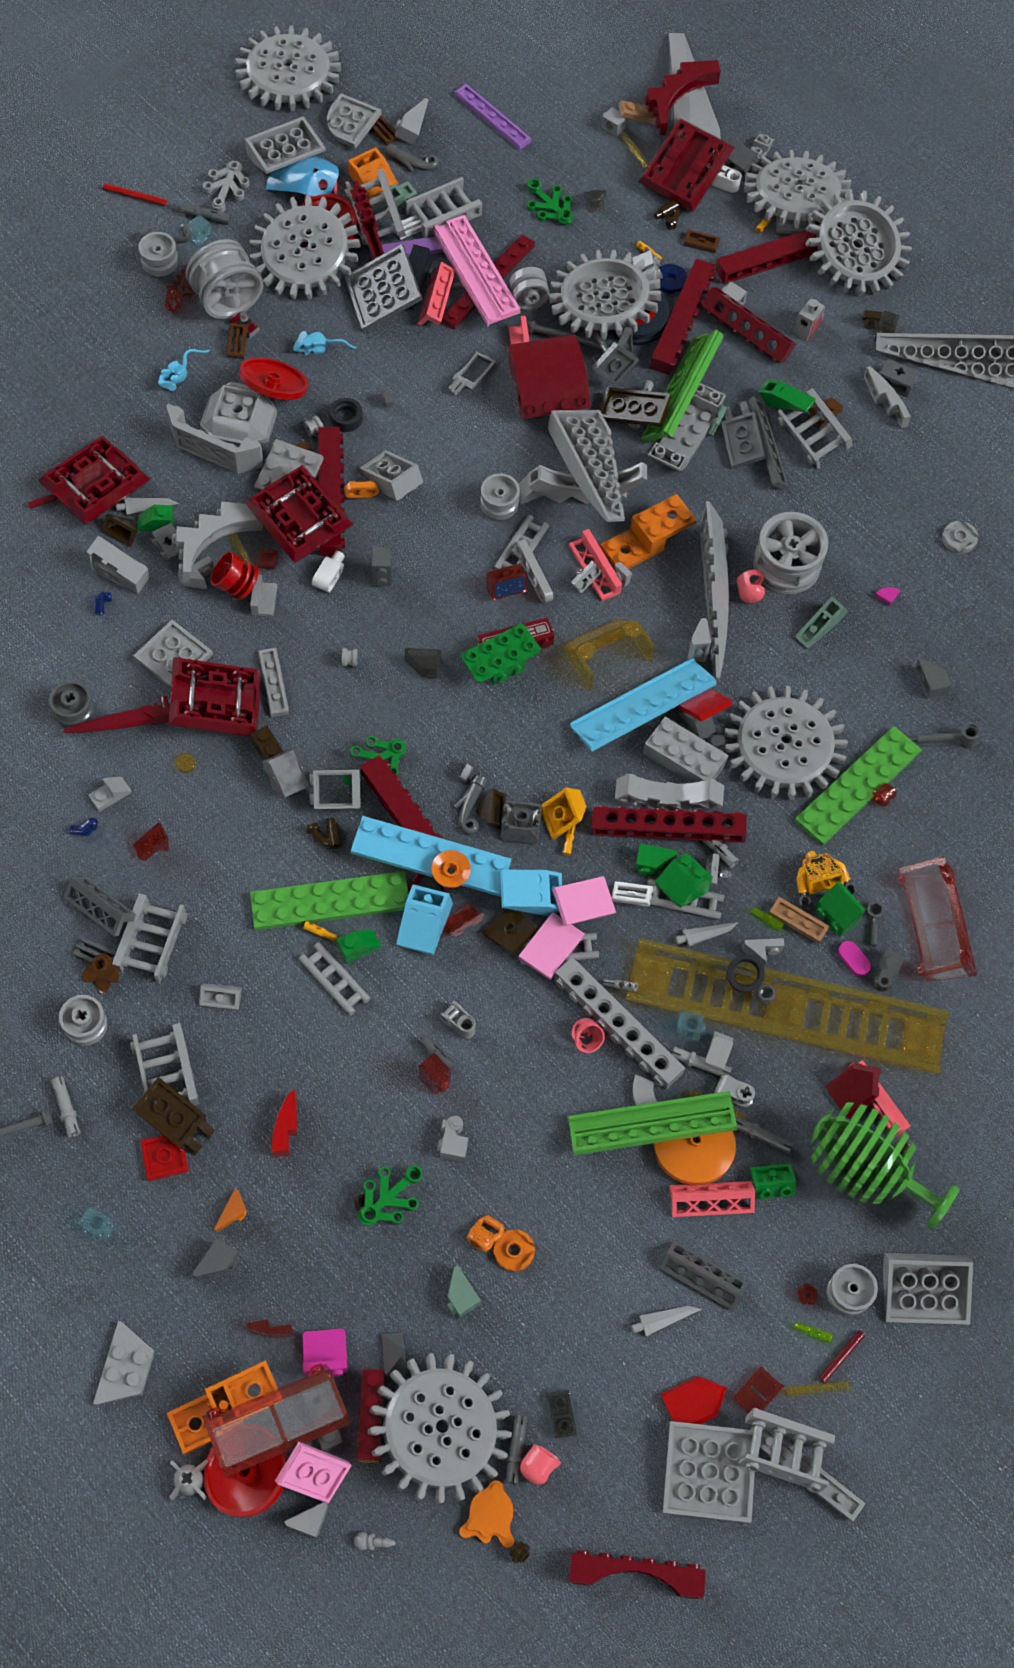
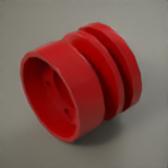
M227 552L216 563L211 575V584L222 591H227L234 598L242 600L254 588L258 579L259 569L256 565L250 564L249 561H243L235 553Z

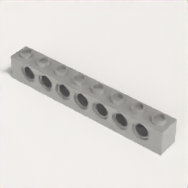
M573 957L555 972L554 979L556 985L560 989L564 988L569 993L570 999L575 1003L578 1002L583 1007L584 1013L589 1017L592 1016L602 1030H606L611 1035V1039L625 1049V1053L630 1058H635L639 1062L640 1068L646 1073L649 1072L658 1086H663L667 1090L683 1075L685 1067ZM577 980L580 982V985L575 986L571 981ZM592 994L594 998L587 999L584 995ZM604 1007L608 1012L601 1013L598 1009ZM619 1021L622 1023V1026L616 1027L613 1025V1022ZM633 1035L637 1040L630 1041L626 1036ZM648 1049L651 1054L644 1055L641 1050ZM662 1063L665 1068L658 1069L655 1064Z

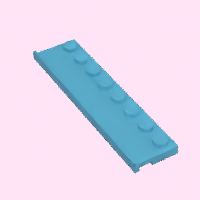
M691 658L570 723L572 732L576 733L591 751H594L715 686L716 679L702 668L694 658Z
M362 816L350 851L351 854L433 877L431 869L435 857L443 851L455 850L464 854L471 866L470 876L461 886L499 897L501 896L500 871L509 870L511 858ZM448 869L447 872L453 874L454 870Z

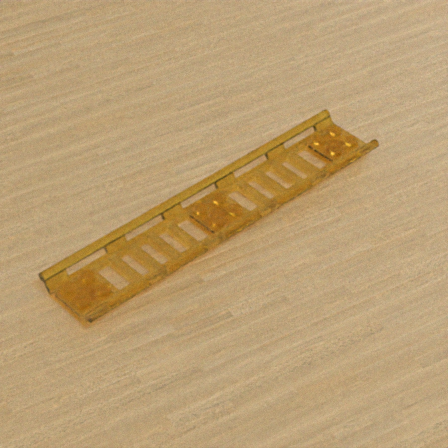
M639 938L629 981L636 982L638 988L637 991L627 990L626 1000L940 1074V1060L945 1028L950 1011L764 967L765 977L762 984H770L776 989V997L770 1004H766L764 1018L748 1014L753 991L744 994L741 1012L729 1010L733 988L728 981L722 1008L709 1005L715 977L727 980L726 971L716 969L714 965L718 964L728 967L732 961L731 959ZM659 950L693 958L695 962L691 963L657 955L656 952ZM741 962L735 967V969L753 973L752 977L734 973L738 983L750 985L756 980L757 969L753 964ZM673 967L689 971L683 999L667 995ZM696 973L708 975L702 1003L690 1001ZM772 978L811 986V989L809 991L772 982ZM832 991L869 1000V1003L864 1004L830 996V993ZM808 999L824 1003L819 1031L803 1027ZM831 1005L843 1007L838 1036L826 1033ZM891 1005L928 1015L927 1018L889 1010L888 1008ZM851 1010L862 1012L858 1040L846 1038ZM870 1014L882 1017L877 1045L865 1042ZM890 1019L905 1022L900 1050L885 1047Z

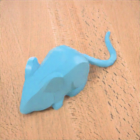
M303 331L299 334L293 350L304 352L305 355H309L310 352L320 354L325 352L326 343L333 344L336 342H343L351 348L357 347L352 346L343 339H326L320 332L308 335Z
M187 350L184 353L182 365L176 360L168 365V369L161 370L162 375L159 377V386L174 391L177 388L176 384L181 383L187 377L188 353H207L210 350Z

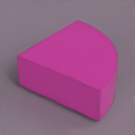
M893 587L882 588L876 593L875 597L890 606L901 590Z

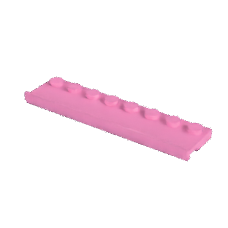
M463 215L448 220L446 224L441 226L434 225V236L486 325L489 326V324L520 314V307L466 216Z

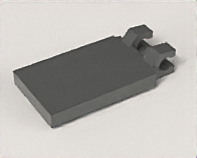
M747 401L740 402L743 415L734 417L731 407L728 406L725 412L726 420L721 422L732 469L766 459L755 411L750 412Z

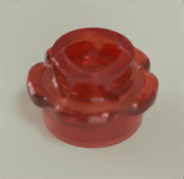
M804 1284L803 1287L798 1289L797 1295L802 1304L812 1305L816 1302L818 1292L812 1285Z

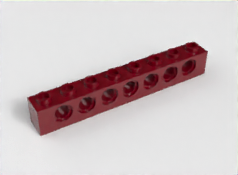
M601 805L593 807L592 836L694 841L714 840L719 842L745 843L747 814H742L741 812L723 813L721 811L703 812L702 810L684 811L682 809H675L673 811L663 808L651 810L643 807L630 809L624 806L609 808ZM612 818V819H615L616 821H615V822H609V821H607V820ZM632 819V820H634L635 822H634V823H628L627 820ZM651 820V821H653L654 823H653V824H647L646 821ZM671 821L673 824L667 825L665 822ZM690 822L693 825L686 826L684 823ZM709 823L712 826L706 827L703 824ZM729 824L731 827L725 828L722 825Z

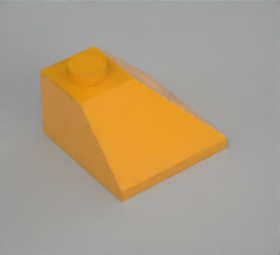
M566 787L542 804L541 813L551 839H556L582 820L587 806L580 790Z

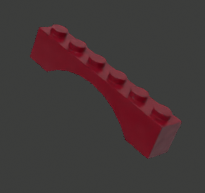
M576 1550V1554L572 1553L570 1556L569 1584L591 1586L609 1575L623 1572L640 1573L661 1581L671 1588L678 1597L704 1599L706 1570L700 1569L698 1564L688 1563L687 1567H680L678 1562L665 1561L664 1565L656 1564V1559L643 1558L642 1562L634 1561L633 1556L620 1555V1559L611 1558L612 1554L598 1553V1556H591L589 1551Z

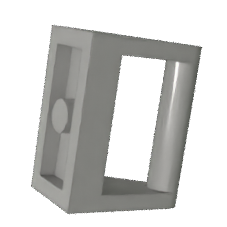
M706 618L700 620L689 647L687 658L688 660L694 658L696 662L707 661L711 645Z

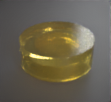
M188 753L179 755L176 759L177 769L182 773L193 771L196 766L194 757Z

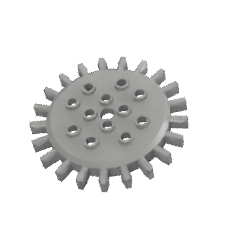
M290 25L288 34H280V30L276 26L274 27V36L268 37L263 30L260 31L261 42L259 43L249 38L248 43L252 50L240 48V56L247 59L236 58V68H245L236 70V78H246L240 81L241 90L253 87L248 91L249 99L252 100L257 95H262L260 101L263 107L270 99L275 102V110L278 111L282 102L289 103L291 111H295V102L300 101L303 102L306 108H310L309 98L313 96L320 103L323 102L321 90L330 94L333 93V85L328 82L339 84V74L331 73L341 72V62L331 63L339 61L338 51L328 53L332 50V42L329 41L320 45L322 42L320 33L313 39L308 38V28H304L302 34L298 35L295 34L293 26Z
M789 150L788 158H781L778 152H774L772 162L764 156L761 157L760 166L753 163L751 173H746L744 193H747V203L756 202L754 204L755 213L763 209L767 210L765 220L768 221L773 215L780 217V226H783L786 219L794 220L795 228H799L801 221L808 220L809 224H815L816 220L810 217L815 210L825 216L826 213L819 205L825 199L833 208L835 205L831 197L834 193H838L842 202L846 201L845 193L850 189L851 179L844 180L845 170L833 172L836 167L835 161L826 166L822 164L823 155H820L816 160L809 159V151H805L801 158L795 157L793 150Z
M848 189L845 193L846 201L842 202L836 192L831 197L835 205L833 208L825 199L819 205L826 213L825 216L817 210L810 216L820 223L819 226L810 223L806 228V231L817 234L816 238H809L806 242V246H817L818 249L817 252L811 255L810 261L821 258L824 265L818 270L819 275L829 269L834 274L829 284H835L840 278L845 281L843 292L845 293L852 287V284L858 285V296H862L865 293V285H870L873 295H876L880 291L879 281L888 290L893 285L887 276L888 274L897 281L903 276V273L895 265L906 268L910 261L900 257V253L909 254L912 250L911 246L901 245V240L907 239L910 235V232H898L897 227L904 221L903 217L892 221L889 215L892 213L894 206L887 207L885 211L878 207L881 202L880 196L872 204L866 202L867 191H863L860 194L859 200H854L852 189ZM853 242H858L861 247H855Z
M306 195L305 206H298L295 198L291 197L290 204L292 208L286 211L277 203L276 209L279 215L275 219L267 213L263 215L265 221L269 224L268 227L265 229L255 226L254 228L258 235L263 236L262 240H250L252 248L261 249L259 253L250 254L252 263L264 261V264L256 267L260 275L267 271L270 273L263 279L264 285L268 287L276 280L279 282L275 288L277 295H281L287 286L291 288L290 296L292 299H296L298 289H305L308 300L312 299L311 288L318 286L322 294L327 295L325 283L330 280L334 285L340 287L341 283L336 275L340 271L349 276L352 274L351 269L344 265L346 260L358 262L357 254L348 252L349 248H360L359 239L348 240L347 238L358 233L356 225L344 229V225L352 220L350 214L346 213L338 219L336 215L341 210L340 205L336 203L330 211L326 210L327 201L325 197L321 198L318 207L312 206L310 195ZM302 242H307L308 246L305 248H301L300 244Z
M596 250L595 260L588 261L587 257L581 254V265L576 266L571 261L567 262L569 274L560 270L556 272L557 280L563 283L552 281L550 283L551 291L560 292L549 294L550 303H559L552 305V314L556 315L565 312L559 316L560 325L562 326L572 320L571 333L574 334L582 326L585 328L586 338H590L593 330L601 332L602 340H606L607 330H616V334L621 338L623 334L622 327L627 325L636 332L638 331L637 319L647 324L650 322V314L644 312L645 310L655 313L658 311V303L651 301H661V291H650L660 289V279L648 281L655 277L654 268L642 272L641 270L645 268V260L641 259L633 265L631 264L632 255L629 252L623 260L617 259L616 250H612L610 258H602L600 250ZM603 296H608L609 298H608V299H602L601 297H603Z
M770 686L767 690L768 699L764 701L761 700L756 691L752 692L751 700L755 706L750 708L746 703L740 701L737 708L745 714L744 717L741 718L732 713L729 715L728 721L739 726V729L725 728L724 731L725 737L736 739V743L725 744V753L738 752L739 757L730 761V768L743 764L747 770L741 774L740 781L744 782L753 775L758 779L754 791L758 793L764 783L773 786L771 790V798L773 799L777 797L779 788L788 789L789 800H794L796 795L795 788L802 787L806 796L811 797L813 789L810 783L814 781L820 788L825 790L828 782L822 777V774L825 772L836 779L840 772L830 765V761L844 764L846 756L834 753V748L846 749L848 740L834 739L835 734L843 732L844 724L831 727L828 721L835 717L836 711L831 710L823 715L819 711L824 700L822 698H819L813 706L806 703L808 691L805 689L800 694L799 699L790 697V686H786L783 697H776L773 687ZM755 733H759L760 736L757 737V736H755L754 734H755ZM789 737L791 742L788 744L784 743L781 738ZM799 743L801 744V747H798L795 744ZM781 746L783 750H779L777 747Z
M434 1353L428 1354L426 1356L427 1370L423 1372L419 1371L414 1358L409 1360L407 1367L412 1377L408 1380H405L401 1373L395 1369L390 1376L399 1388L392 1392L387 1387L380 1386L377 1392L382 1397L388 1399L389 1403L386 1408L374 1405L369 1411L373 1415L384 1417L383 1426H373L368 1429V1435H383L385 1445L374 1449L372 1455L381 1456L388 1452L392 1459V1463L386 1465L381 1473L386 1476L398 1468L404 1474L403 1478L398 1482L397 1490L399 1491L406 1488L410 1480L418 1483L419 1486L415 1497L417 1501H421L426 1495L427 1487L436 1489V1504H442L445 1500V1488L452 1487L454 1497L457 1502L465 1499L461 1485L465 1481L470 1483L476 1493L483 1490V1486L476 1477V1474L482 1470L491 1479L495 1478L498 1472L487 1461L490 1456L498 1460H504L508 1455L505 1451L494 1447L496 1438L505 1440L509 1439L512 1435V1432L507 1430H497L496 1420H503L510 1415L509 1410L494 1412L491 1402L498 1400L502 1396V1391H494L487 1396L482 1386L488 1382L490 1375L488 1373L482 1375L477 1382L469 1378L468 1376L474 1364L472 1361L467 1362L463 1366L461 1373L454 1371L453 1365L455 1360L453 1354H449L446 1357L444 1369L436 1368ZM447 1388L452 1389V1395L446 1393ZM417 1395L423 1396V1402L417 1400ZM465 1400H469L471 1402L470 1407H467L465 1405ZM436 1407H440L442 1409L441 1414L436 1413ZM407 1414L412 1415L413 1420L411 1422L407 1421ZM454 1419L460 1420V1426L454 1424ZM438 1421L446 1423L447 1430L445 1433H440L437 1430L436 1423ZM425 1426L431 1428L430 1434L425 1432ZM474 1430L479 1433L478 1438L473 1437L472 1433ZM444 1438L449 1439V1446L443 1443ZM415 1445L420 1447V1453L414 1451ZM462 1450L468 1452L467 1458L463 1457ZM433 1457L438 1458V1460H439V1464H438V1465H434V1464H433V1462H432Z

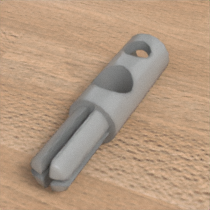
M603 980V982H607L603 983L604 986L615 987V989L637 991L638 988L636 982Z

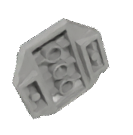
M229 382L209 397L200 427L206 434L218 437L226 443H232L236 447L241 445L245 437L263 444L269 441L277 417V409L268 396L252 390L247 385Z

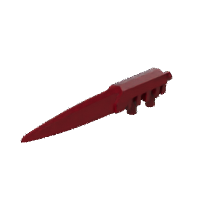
M358 181L352 182L354 188L350 190L351 198L355 202L354 207L357 209V215L360 217L359 221L363 235H366L373 257L376 259L384 254L377 232L379 227L365 187L360 186Z
M161 696V705H158L156 702L154 706L145 705L142 708L96 718L71 726L63 731L64 733L95 732L146 724L158 725L168 723L170 703L167 696Z

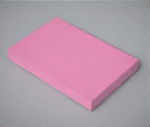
M604 876L552 889L564 926L616 913Z
M552 912L520 953L518 959L551 980L555 972L563 965L583 939L585 933L573 925L564 926L562 918Z
M298 1442L275 1481L280 1486L323 1502L326 1501L329 1504L352 1465L349 1461Z

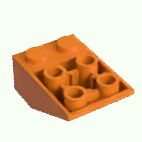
M376 147L348 160L349 175L354 181H358L360 185L375 180L378 177L377 170L383 168L389 185L396 184L399 186L386 159ZM379 186L366 190L369 199L383 191L382 187Z

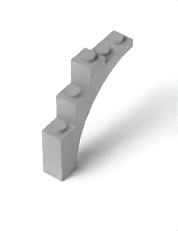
M643 462L618 472L617 481L620 485L621 501L627 498L629 490L647 480V465ZM542 465L528 472V487L560 504L572 496L585 504L590 503L572 474L554 471Z
M221 502L220 509H217L216 515L199 514L198 521L194 523V528L177 526L176 534H172V544L175 545V552H179V560H182L178 570V575H182V582L189 583L191 569L195 560L212 542L237 532L263 530V525L246 504Z

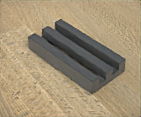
M84 937L81 938L80 944L78 943L76 951L74 950L73 956L90 964L93 958L80 952L84 951L95 957L101 953L85 947V945L112 956V963L116 955L115 951Z

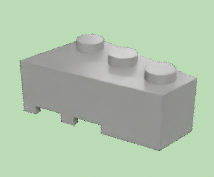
M100 536L95 539L86 551L92 572L139 594L150 578L148 568L144 564L137 562Z

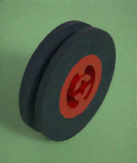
M662 294L661 301H651L658 303L657 313L644 311L650 314V322L647 324L640 319L636 320L638 331L634 332L632 330L633 345L648 344L661 337L669 319V304ZM608 330L613 337L620 340L616 330Z

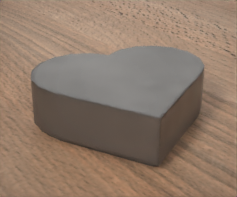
M472 760L467 762L459 781L463 783L468 781L476 766V762Z

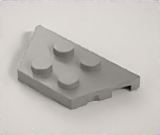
M121 1321L117 1323L93 1402L97 1406L110 1401H119L127 1397L142 1395L155 1351Z

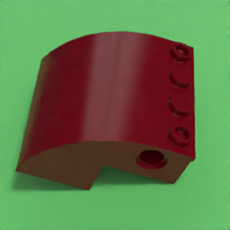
M575 334L507 345L511 380L516 383L519 414L523 419L549 415L551 411L591 408L586 368Z

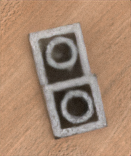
M569 1389L548 1392L547 1396L555 1439L577 1435Z

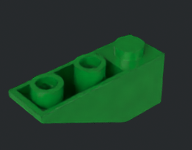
M768 379L759 391L766 406L807 413L816 400L814 397L782 381Z

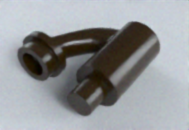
M672 200L661 206L654 213V218L656 220L659 218L664 219L673 214V217L667 219L666 226L669 230L676 229V223L680 216L679 203L676 200Z
M335 818L327 819V838L319 833L321 829L318 823L307 825L306 832L312 834L320 844L332 850L342 847L339 824L335 823Z

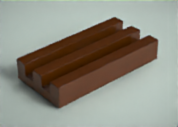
M382 116L378 118L371 128L386 146L399 139L395 136L396 130Z
M688 229L684 246L716 253L720 237Z
M230 323L227 358L240 357L244 359L247 324ZM234 328H237L234 352H231ZM243 328L241 351L238 353L240 331Z

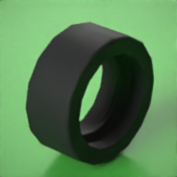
M347 397L340 398L332 403L329 411L330 422L333 427H340L342 432H352L361 425L363 413L358 401ZM343 409L356 412V416L353 419L346 421L337 418L336 414Z
M748 954L739 955L727 967V981L736 991L743 993L752 992L759 988L764 981V966L755 956ZM741 962H749L757 969V978L750 985H742L734 977L735 967Z

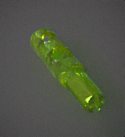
M756 907L752 908L751 913L780 931L784 926L783 922L770 916L768 913H764Z
M800 1322L795 1324V1329L808 1333L812 1337L828 1343L832 1341V1333Z

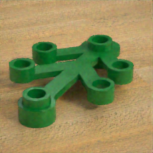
M533 178L528 181V191L531 194H537L545 202L540 203L530 200L527 203V210L529 212L542 209L537 214L538 221L545 222L547 219L558 220L563 225L573 222L574 216L570 210L572 197L565 195L562 200L563 209L558 206L559 196L562 194L561 186L554 185L552 187V200L541 190V182L538 179ZM543 210H552L555 213H547Z
M368 736L365 744L368 748L378 747L386 749L383 753L362 750L357 745L351 748L350 755L353 758L373 759L380 755L384 760L391 757L390 770H394L397 775L399 774L397 769L399 757L403 756L407 749L405 742L401 739L396 738L386 742L377 740L375 736ZM368 740H374L375 744L370 745ZM394 745H399L401 749L396 750ZM357 749L359 754L355 755L352 750ZM343 775V783L346 786H352V780L348 779V775Z
M416 1165L410 1166L405 1171V1177L388 1191L391 1171L386 1166L381 1167L377 1172V1176L380 1179L379 1200L374 1205L373 1191L376 1188L375 1182L373 1180H366L362 1185V1189L365 1192V1203L358 1212L359 1221L365 1226H372L377 1220L391 1221L392 1224L399 1225L404 1219L402 1212L387 1213L379 1211L384 1206L406 1208L408 1211L416 1210L419 1205L416 1198L400 1199L394 1197L410 1183H417L422 1178L423 1172L421 1168ZM381 1170H385L387 1176H382ZM409 1173H414L416 1175V1178L412 1179L409 1176ZM367 1183L372 1185V1190L366 1188ZM409 1201L414 1202V1208L409 1206ZM366 1212L371 1214V1219L365 1217ZM394 1215H399L400 1221H396Z

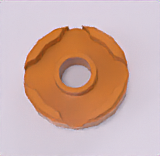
M522 1230L504 1231L503 1236L494 1243L493 1254L495 1261L506 1271L518 1272L524 1270L534 1259L535 1247L533 1240ZM512 1245L520 1248V1253L516 1256L508 1252V1248Z

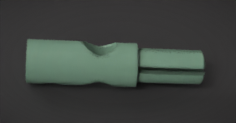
M720 405L708 434L714 435L727 410L726 406Z

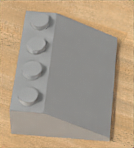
M304 116L245 139L248 156L253 164L266 174L326 151V148Z
M884 1253L885 1321L970 1325L973 1261L967 1255Z

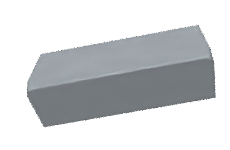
M203 983L200 988L199 1005L239 1010L242 987Z

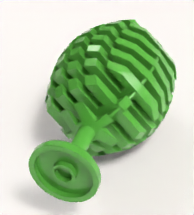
M848 1102L836 1118H829L834 1109L823 1116L814 1128L811 1141L812 1144L816 1137H818L820 1142L810 1157L812 1164L816 1162L823 1150L827 1153L817 1169L818 1173L822 1176L832 1160H834L836 1164L826 1179L831 1185L841 1170L845 1169L846 1172L836 1187L840 1192L845 1189L853 1176H856V1180L847 1193V1196L850 1198L855 1197L863 1184L868 1182L859 1198V1201L864 1203L878 1186L881 1188L872 1204H880L891 1189H896L892 1198L907 1190L934 1209L927 1221L928 1228L934 1230L954 1202L960 1188L956 1185H951L944 1195L939 1197L912 1179L915 1162L910 1168H908L907 1164L917 1149L912 1142L903 1155H900L909 1135L904 1131L892 1146L890 1143L900 1128L894 1122L882 1138L880 1135L890 1119L885 1114L875 1128L870 1130V1126L879 1113L875 1109L871 1110L861 1125L857 1124L867 1106L862 1104L857 1108L850 1120L844 1119L854 1104Z

